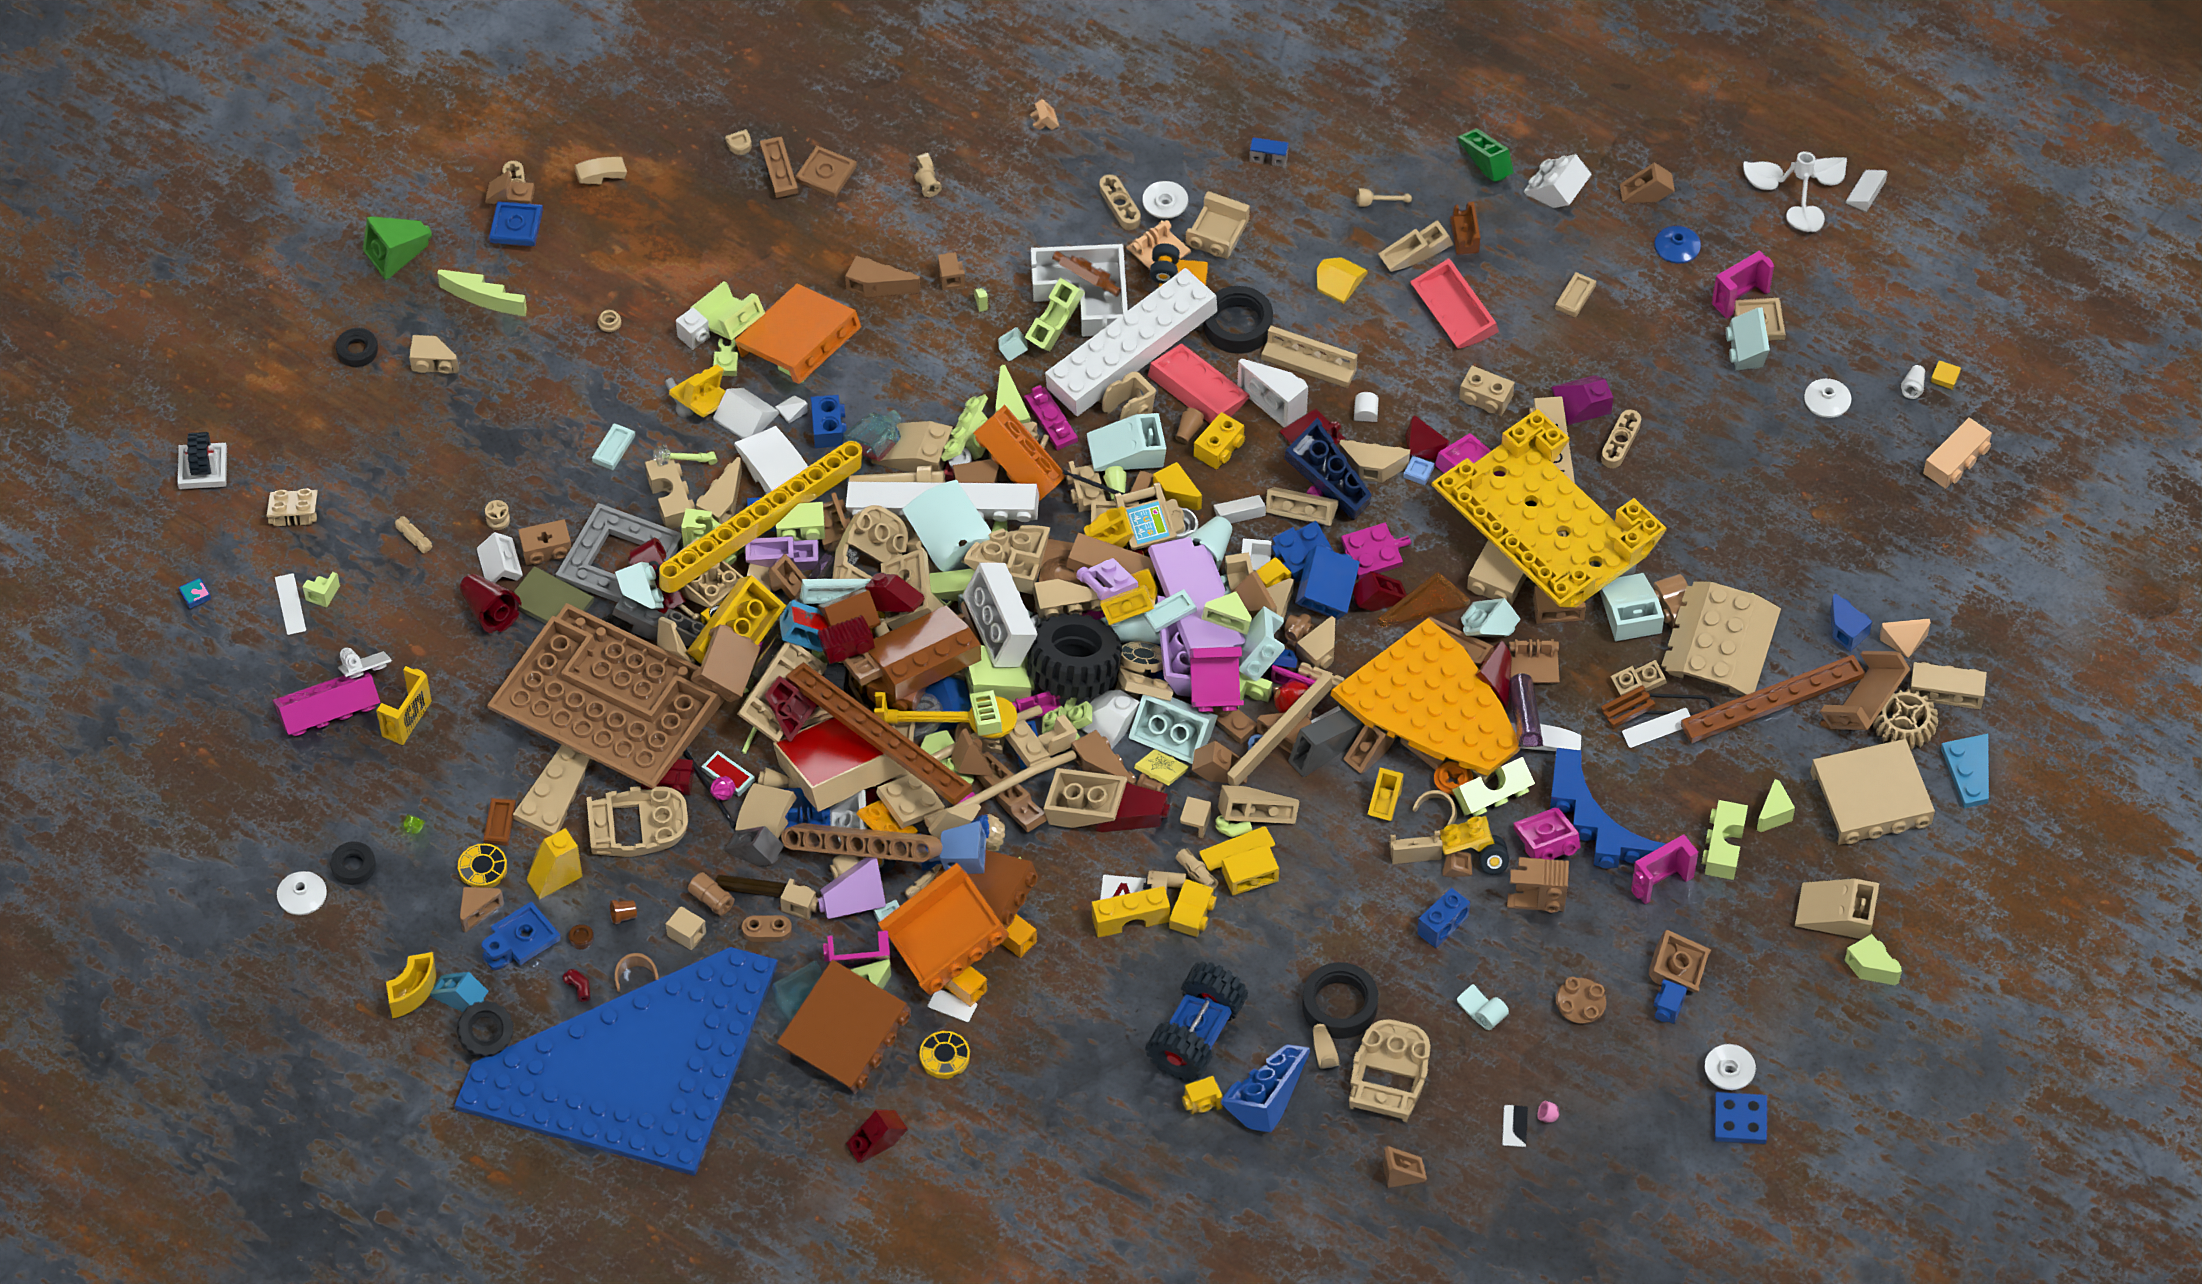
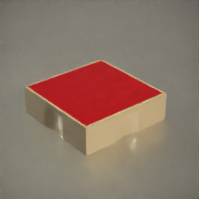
M835 717L800 730L791 742L785 737L777 743H773L779 766L794 783L801 787L804 796L818 812L848 799L864 789L881 784L906 772L903 767Z

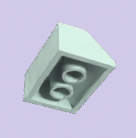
M1142 695L1128 738L1193 764L1194 750L1208 743L1218 715L1210 712H1199L1198 707H1192V705L1173 697L1171 701Z

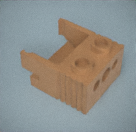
M1519 857L1518 870L1511 869L1510 884H1516V891L1523 893H1508L1507 908L1546 910L1550 913L1564 912L1568 888L1569 861Z

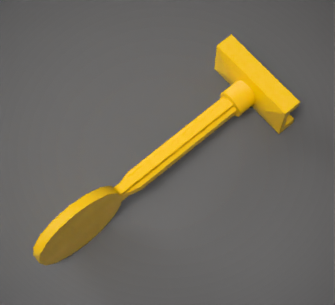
M875 692L876 708H874V714L888 724H898V722H968L974 732L977 733L972 707L969 712L898 711V709L887 708L885 692ZM995 696L1002 722V732L982 735V737L1000 738L1009 734L1014 729L1018 717L1016 708L1010 701L1003 697ZM989 698V699L979 700V701H977V702L990 700V698ZM991 705L979 706L978 708L989 707ZM993 711L983 712L979 714L992 713ZM993 717V718H987V719H981V721L994 719V717Z

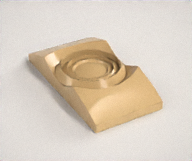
M785 642L777 652L737 714L776 743L784 733L765 697V693L779 675L786 680V675L803 662L821 675H823L827 666L801 646Z

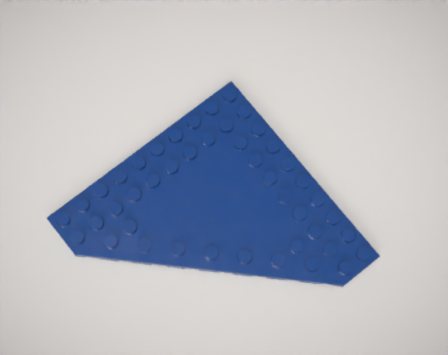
M729 947L506 1047L502 1052L494 1056L484 1057L475 1061L470 1067L454 1105L455 1110L695 1176L778 966V960Z

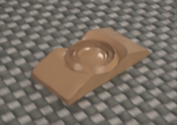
M1048 539L1041 565L1039 582L1060 579L1081 586H1087L1086 583H1082L1077 578V571L1066 568L1074 543Z

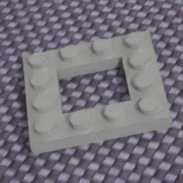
M598 503L557 571L556 578L574 587L619 602L623 594L617 576L591 566L608 535L611 534L639 545L655 537L662 543L667 556L664 561H667L676 554L683 542L682 533Z

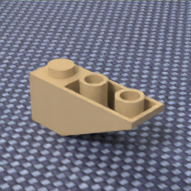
M737 457L733 463H729L720 478L715 479L707 493L701 495L696 502V510L712 511V518L720 524H723L735 514L742 474L741 458Z
M1060 579L1034 583L1033 596L1038 618L1048 619L1052 616L1058 617L1059 614L1064 613L1072 615V613L1080 614L1086 610H1102L1101 600L1092 588Z

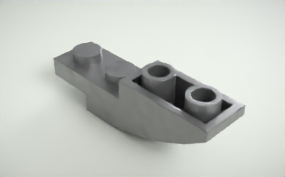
M624 595L612 615L633 624L631 632L657 641L658 619L662 616L676 623V630L685 646H691L705 627L703 623L697 622L670 608L666 614H663Z

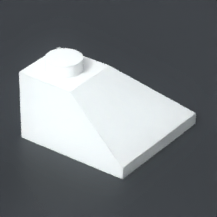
M1108 690L1102 695L1098 694L1090 703L1092 706V723L1078 730L1086 735L1097 730L1102 737L1105 736L1108 739L1112 750L1131 729L1140 702L1122 690Z

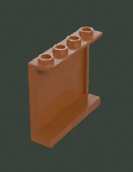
M989 850L985 852L984 873L968 874L1006 930L1013 923L1016 913L1025 903L1028 893L1035 886L1038 878L1032 861ZM943 865L939 869L933 881L945 872ZM997 946L993 947L989 952L993 953Z
M832 959L777 1044L784 1052L789 1055L792 1053L849 1087L854 1094H857L859 1089L862 1090L869 1080L868 1075L872 1069L880 1065L885 1049L891 1047L895 1042L896 1033L899 1028L905 1026L908 1022L911 1009L904 1001Z

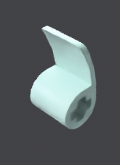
M1474 984L1457 998L1458 1004L1487 1030L1494 1028L1509 1014L1507 1006L1501 999L1493 997L1489 1001Z

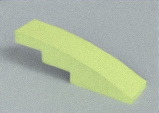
M438 269L440 287L453 295L495 311L519 316L526 315L525 295L505 293L504 285L485 283L484 275Z

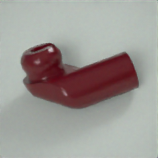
M569 969L562 977L563 982L567 983V985L574 984L577 987L578 1001H589V980L576 969Z

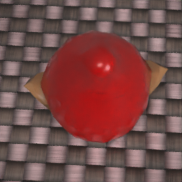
M1291 681L1282 686L1273 687L1275 708L1278 712L1285 713L1309 689L1308 685L1298 681ZM1312 710L1305 717L1310 719Z

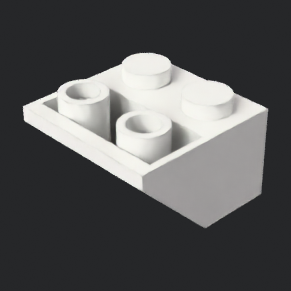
M1576 154L1562 156L1553 160L1547 159L1540 165V170L1529 180V185L1524 190V193L1553 208L1570 205L1592 174Z

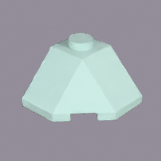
M1501 598L1473 602L1461 617V621L1465 626L1463 631L1466 636L1506 637L1514 632L1520 618L1507 600Z

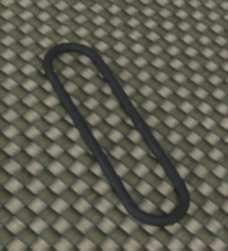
M1649 693L1650 697L1705 699L1709 701L1710 709L1714 707L1712 699L1704 695ZM1649 710V711H1647V712H1645V713H1643V714H1662V715H1667V714L1672 713V712H1675V711H1651V710ZM1689 712L1690 716L1700 713V712Z

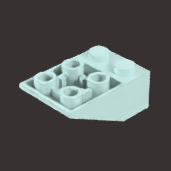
M1159 413L1135 414L1091 431L1086 435L1094 471H1105L1112 466H1121L1124 470L1164 466L1166 445Z
M1644 573L1618 577L1600 590L1615 641L1662 633L1664 615L1659 599Z

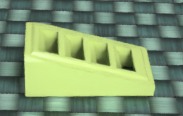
M994 690L969 694L978 736L1002 732V722ZM989 698H990V700L976 702L977 700H983V699H989ZM991 705L989 707L978 708L979 706ZM993 711L992 713L979 714L983 712ZM993 717H994V719L981 721V719H987V718H993Z

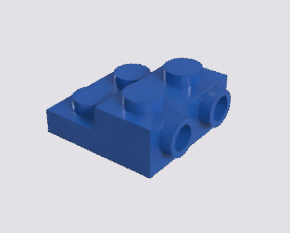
M1317 521L1297 531L1292 527L1272 538L1274 545L1271 547L1277 559L1282 557L1284 560L1282 564L1291 571V575L1296 583L1302 578L1307 554L1316 545H1324L1333 551Z

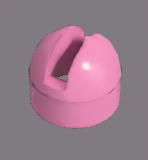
M1543 1101L1538 1109V1119L1549 1123L1556 1121L1559 1117L1558 1107L1551 1102Z

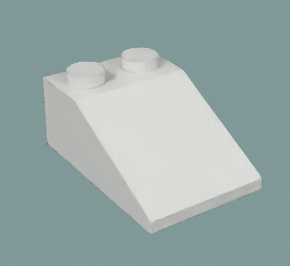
M1240 359L1238 361V386L1250 395L1249 399L1284 428L1307 414L1308 386L1303 379L1297 378L1291 372L1249 360Z

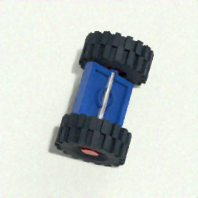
M1205 961L1200 962V964L1198 962L1195 963L1181 986L1184 998L1170 1022L1160 1023L1146 1044L1147 1057H1152L1150 1061L1153 1064L1156 1063L1158 1065L1157 1068L1160 1070L1164 1069L1167 1071L1166 1074L1170 1076L1171 1074L1175 1075V1078L1179 1080L1181 1078L1187 1082L1190 1079L1193 1082L1197 1079L1199 1080L1213 1057V1052L1210 1049L1227 1020L1232 1021V1019L1236 1018L1248 997V990L1245 989V984L1239 982L1241 979L1237 976H1232L1231 971L1223 970V967L1220 965L1216 967L1214 963L1209 962L1206 964Z

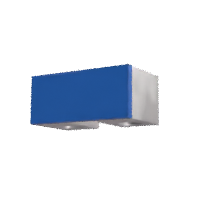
M1252 138L1250 163L1263 164L1265 153L1272 154V166L1285 168L1288 157V142Z

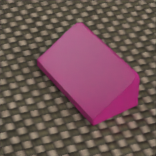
M1272 666L1271 681L1283 685L1287 682L1298 681L1307 684L1310 688L1315 682L1313 679L1281 667Z

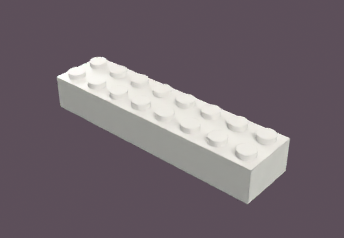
M1184 268L1046 371L1047 389L1076 416H1079L1104 397L1105 391L1110 384L1117 380L1122 381L1123 377L1131 372L1139 371L1217 312L1216 295L1188 269Z

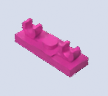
M1041 385L1032 388V393L1025 395L1024 401L1046 435L1049 436L1055 449L1058 451L1078 442L1077 435L1045 387L1042 388Z

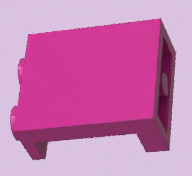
M1759 250L1716 275L1712 304L1726 319L1734 314L1735 302L1738 297L1756 287L1765 295L1770 292L1774 270L1772 260Z
M1684 834L1635 862L1631 889L1635 897L1640 898L1644 904L1650 902L1653 885L1678 872L1685 882L1694 878L1698 851Z

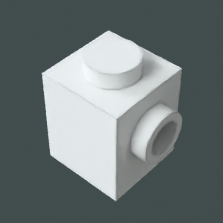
M694 307L676 319L677 337L692 350L710 338L708 320Z

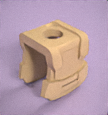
M1131 372L1125 375L1122 381L1117 380L1107 387L1103 397L1102 409L1109 414L1120 403L1131 398L1123 406L1120 420L1135 414H1152L1156 389L1138 372Z

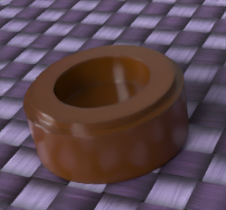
M580 924L571 928L569 931V942L572 947L582 950L592 945L594 934L589 926Z

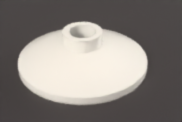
M1170 181L1156 182L1150 185L1143 194L1144 208L1148 213L1158 218L1168 219L1176 217L1183 213L1188 205V195L1185 189L1179 184Z
M1819 379L1812 382L1806 388L1804 401L1807 408L1815 415L1824 418H1834L1844 414L1849 409L1851 394L1847 387L1839 381Z
M307 871L290 874L282 880L277 889L279 905L283 910L293 915L313 913L323 905L327 895L324 881L318 875Z
M1733 1044L1720 1045L1710 1051L1705 1061V1072L1709 1080L1714 1085L1726 1090H1737L1747 1086L1754 1078L1756 1071L1752 1055L1746 1049ZM1730 1069L1734 1073H1728L1725 1070Z

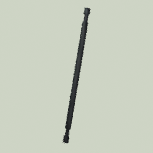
M1063 470L1062 474L1066 476H1071L1076 480L1082 481L1104 491L1110 492L1112 494H1125L1123 492L1117 491L1115 489L1094 482L1077 474H1072L1066 470ZM1137 500L1139 504L1146 503L1143 500Z
M685 749L684 755L688 760H693L694 770L711 794V785L688 750ZM713 797L725 817L729 820L732 828H735L736 823L731 819L721 800Z

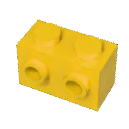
M1221 412L1194 442V457L1217 470L1222 463L1225 464L1230 459L1234 449L1240 448L1245 440L1244 425Z
M1269 845L1256 846L1249 851L1240 854H1230L1222 859V873L1232 896L1279 881V867Z

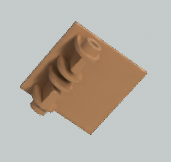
M1515 639L1514 642H1509V651L1512 657L1511 683L1560 682L1558 641L1551 639V641L1539 642V639H1536V642H1532V639H1529V642Z

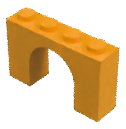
M1016 914L1013 923L1007 928L1010 935L1001 944L1021 958L1037 942V929ZM969 966L961 975L954 977L946 983L944 988L971 1007L987 992V978Z

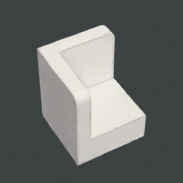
M1243 539L1242 553L1249 552L1253 571L1258 570L1270 561L1271 541Z

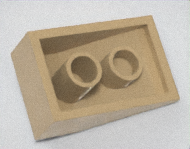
M932 421L899 423L895 427L886 424L881 440L891 441L895 443V446L880 462L872 459V463L906 472H917V466L932 465L933 471H942L946 461H943L941 456L945 450V445L951 438L953 427Z
M1057 768L1044 806V812L1049 825L1074 828L1114 821L1127 777Z

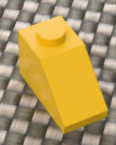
M1178 462L1153 474V484L1160 483L1166 501L1175 499L1178 507L1197 511L1202 509V494Z

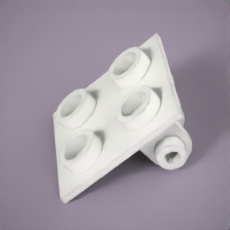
M344 648L340 652L343 665L339 666L338 669L345 677L356 678L363 675L365 670L371 668L373 670L382 669L387 666L386 663L392 660L384 651L360 659L351 648Z

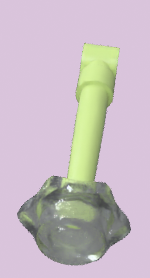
M665 444L658 446L653 453L654 461L658 463L659 467L667 465L670 459L708 462L710 465H714L718 461L714 452L698 454L670 453Z

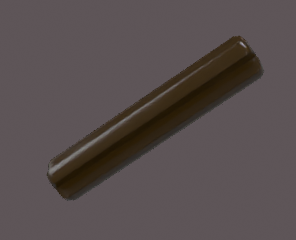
M722 874L716 877V883L723 890L776 897L782 896L787 883Z

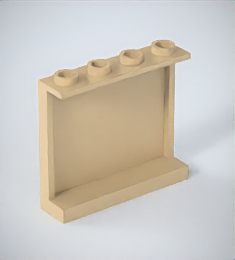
M1906 739L1813 759L1810 773L1813 780L1818 779L1839 832L1838 845L1845 843L1854 844L1859 840L1867 838L1876 839L1885 834H1898L1908 829L1925 828L1932 824L1935 810Z

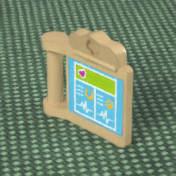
M1159 482L1154 483L1153 487L1123 495L1121 493L1114 494L1117 508L1120 506L1125 507L1124 504L1144 498L1152 496L1157 498V500L1126 508L1134 532L1133 537L1129 540L1132 550L1174 540L1177 538V534L1185 531L1183 510L1178 507L1175 499L1165 500Z

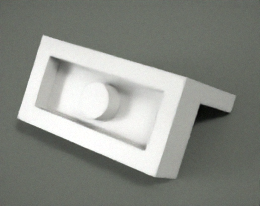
M494 532L477 547L481 567L486 579L496 583L502 576L516 581L523 576L511 537Z

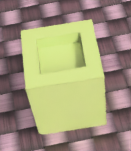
M332 572L328 579L318 576L315 582L307 580L303 586L305 600L327 608L340 587L338 574Z

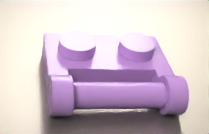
M1114 558L1091 568L1082 567L1076 573L1077 578L1082 583L1089 585L1097 593V597L1100 600L1138 587V581ZM1096 578H1098L1106 587H1103V586L1096 580Z

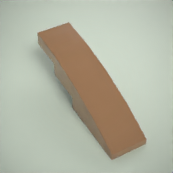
M987 751L984 753V756L993 774L990 776H975L988 789L1014 774ZM1019 784L994 796V799L1027 832L1047 821L1045 812L1032 801L1030 793Z

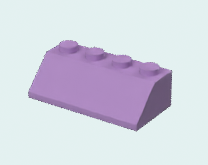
M1157 596L1156 604L1166 599V597ZM1175 622L1159 631L1164 679L1177 695L1191 697L1190 658Z

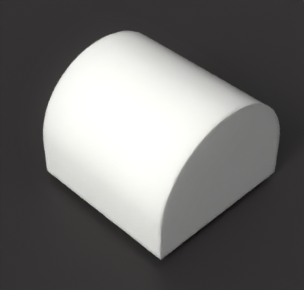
M1370 392L1357 394L1355 397L1354 421L1377 422V395Z

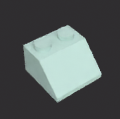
M1759 307L1732 318L1729 327H1726L1727 341H1731L1732 347L1729 350V357L1731 363L1734 362L1735 370L1763 368L1770 351L1763 308Z

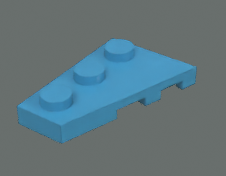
M1988 734L1942 743L1941 750L1963 807L1969 808L1987 804L1989 799Z

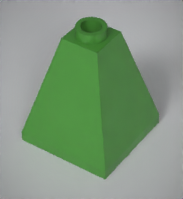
M371 216L366 221L363 251L383 278L387 280L428 246L432 233L427 225L424 226L421 221Z

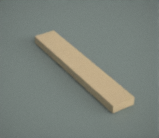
M1323 673L1227 773L1229 785L1239 786L1332 689V677Z

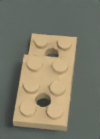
M923 548L881 563V573L897 574L902 579H904L905 575L910 574L906 582L922 593L925 598L914 612H885L886 624L892 630L944 606L931 593L928 555Z

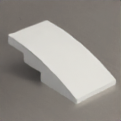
M776 426L734 443L755 482H760L766 494L808 467L794 446Z

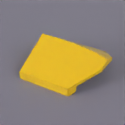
M1342 257L1324 259L1317 267V291L1345 304L1367 275L1368 270Z
M1123 506L1107 510L1100 514L1090 525L1084 527L1085 535L1124 548L1134 535L1126 508Z

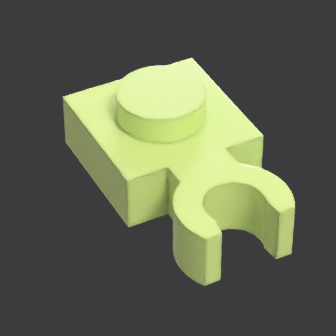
M720 338L718 341L720 352L715 351L713 366L717 364L724 369L722 376H737L738 352H735V339H732L730 346H724L723 339Z

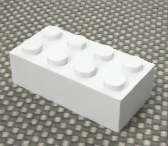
M979 563L962 596L993 666L1020 667L1036 639V628L1032 624L1006 564Z

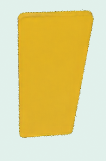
M1263 826L1201 850L1199 854L1208 871H1212L1222 867V859L1230 854H1240L1256 846L1269 845L1271 848L1275 846V842L1267 827Z

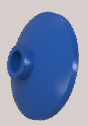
M1683 226L1667 227L1661 230L1655 239L1656 252L1661 258L1671 263L1682 264L1690 262L1700 252L1701 242L1694 231Z

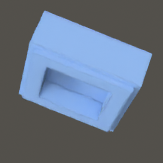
M1412 456L1404 471L1403 478L1426 485L1434 469V463Z

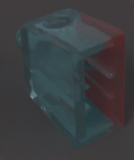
M894 410L886 416L873 412L846 430L843 435L847 442L855 441L862 446L863 456L880 462L900 440L901 434L896 425L902 421V418Z

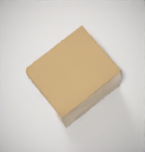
M1249 552L1225 556V572L1231 592L1253 572Z
M1063 714L1056 717L1054 729L1039 735L1038 739L1050 753V756L1072 747V742L1076 739L1077 730Z
M1187 796L1180 818L1181 824L1198 827V837L1204 838L1211 816V802Z
M679 907L666 923L667 936L691 951L706 934L705 920L683 907Z

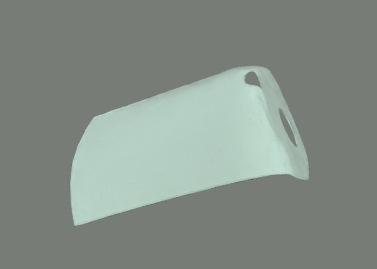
M957 480L949 481L926 490L902 509L932 561L943 572L970 569L971 567L961 562L962 558L976 542L982 543L989 540V534L992 533ZM961 540H966L967 543L964 546L960 547L959 542Z

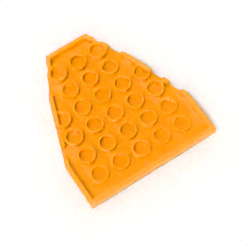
M1429 618L1331 691L1330 696L1366 726L1374 728L1376 725L1388 731L1387 736L1394 738L1397 735L1409 741V746L1442 761H1444L1445 757L1460 762V767L1473 769L1486 776L1517 754L1521 748V743L1501 702L1491 687L1476 676L1479 669L1462 645Z

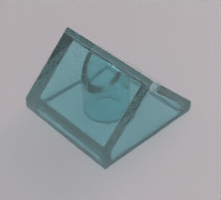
M817 960L773 983L774 1002L789 1023L823 974Z

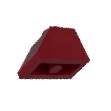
M1372 571L1354 584V601L1360 608L1378 611L1406 603L1409 600L1401 581Z
M875 574L865 586V589L869 590L876 610L879 612H914L925 599L922 593L897 574Z

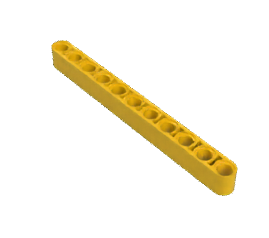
M855 441L845 442L665 561L659 568L660 588L668 593L678 591L774 527L799 503H810L858 471L862 465V446Z

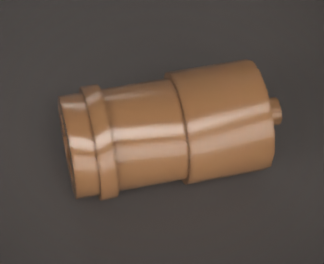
M704 872L697 874L691 879L688 892L702 903L708 905L714 913L722 916L732 908L734 904L732 895L719 887L718 883Z

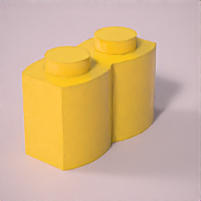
M1186 879L1169 920V929L1194 937H1198L1200 931L1204 932L1209 917H1206L1208 910L1213 911L1217 897L1214 896V888Z

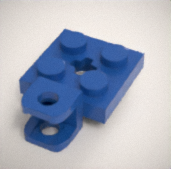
M531 901L491 926L492 935L484 939L481 944L484 950L482 957L492 970L503 968L511 963L513 958L519 965H522L560 941L561 935ZM523 930H524L525 932L531 931L530 936H528V937H523V936H521V935H522V934H521V931H523Z

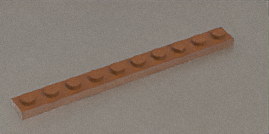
M801 663L786 675V680L799 689V692L954 806L973 791L970 783L806 663Z

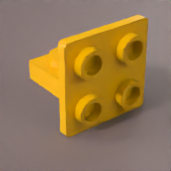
M717 364L709 369H705L701 374L697 373L670 389L669 395L701 417H706L718 409L726 392L720 388L724 369Z

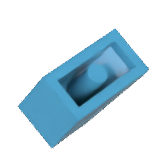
M462 972L442 975L433 987L430 996L464 1012L468 1006L473 1005L475 1002H483L484 997L489 991L472 974Z

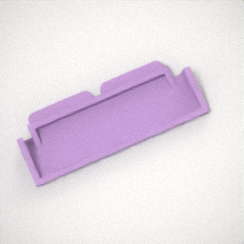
M1191 537L1151 545L1148 548V552L1166 598L1184 589L1197 607L1196 612L1176 622L1189 658L1190 649L1242 646L1245 643L1243 633L1202 620L1205 603L1224 596L1225 587L1212 554L1206 550L1205 545L1194 546Z

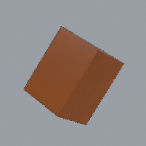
M861 588L818 605V609L822 612L830 627L860 615L864 617L869 629L881 625L871 594L867 589Z

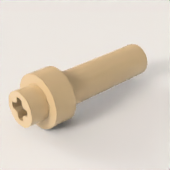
M932 465L917 466V472L850 475L849 482L945 483V472L933 471Z

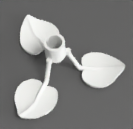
M1801 152L1797 156L1796 163L1792 162L1791 167L1784 175L1778 165L1770 162H1744L1743 168L1748 181L1755 187L1763 190L1776 189L1778 182H1784L1794 170L1799 179H1804L1802 207L1795 206L1790 208L1786 216L1787 221L1796 229L1816 232L1824 224V214L1816 206L1806 207L1808 178L1810 176L1817 178L1820 183L1825 185L1841 183L1845 177L1847 158L1815 160L1813 154Z

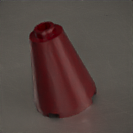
M469 574L462 579L460 592L480 626L489 633L497 630L503 632L513 625L520 614L518 607L522 605L520 597L515 592L477 574Z

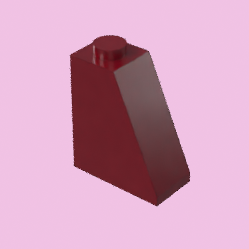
M1126 783L1115 820L1097 823L1096 831L1102 833L1160 827L1163 818L1167 819L1170 813L1171 805L1168 804V794Z

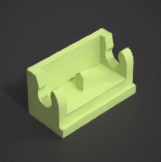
M686 508L681 527L684 548L696 538L700 539L714 530L712 511Z

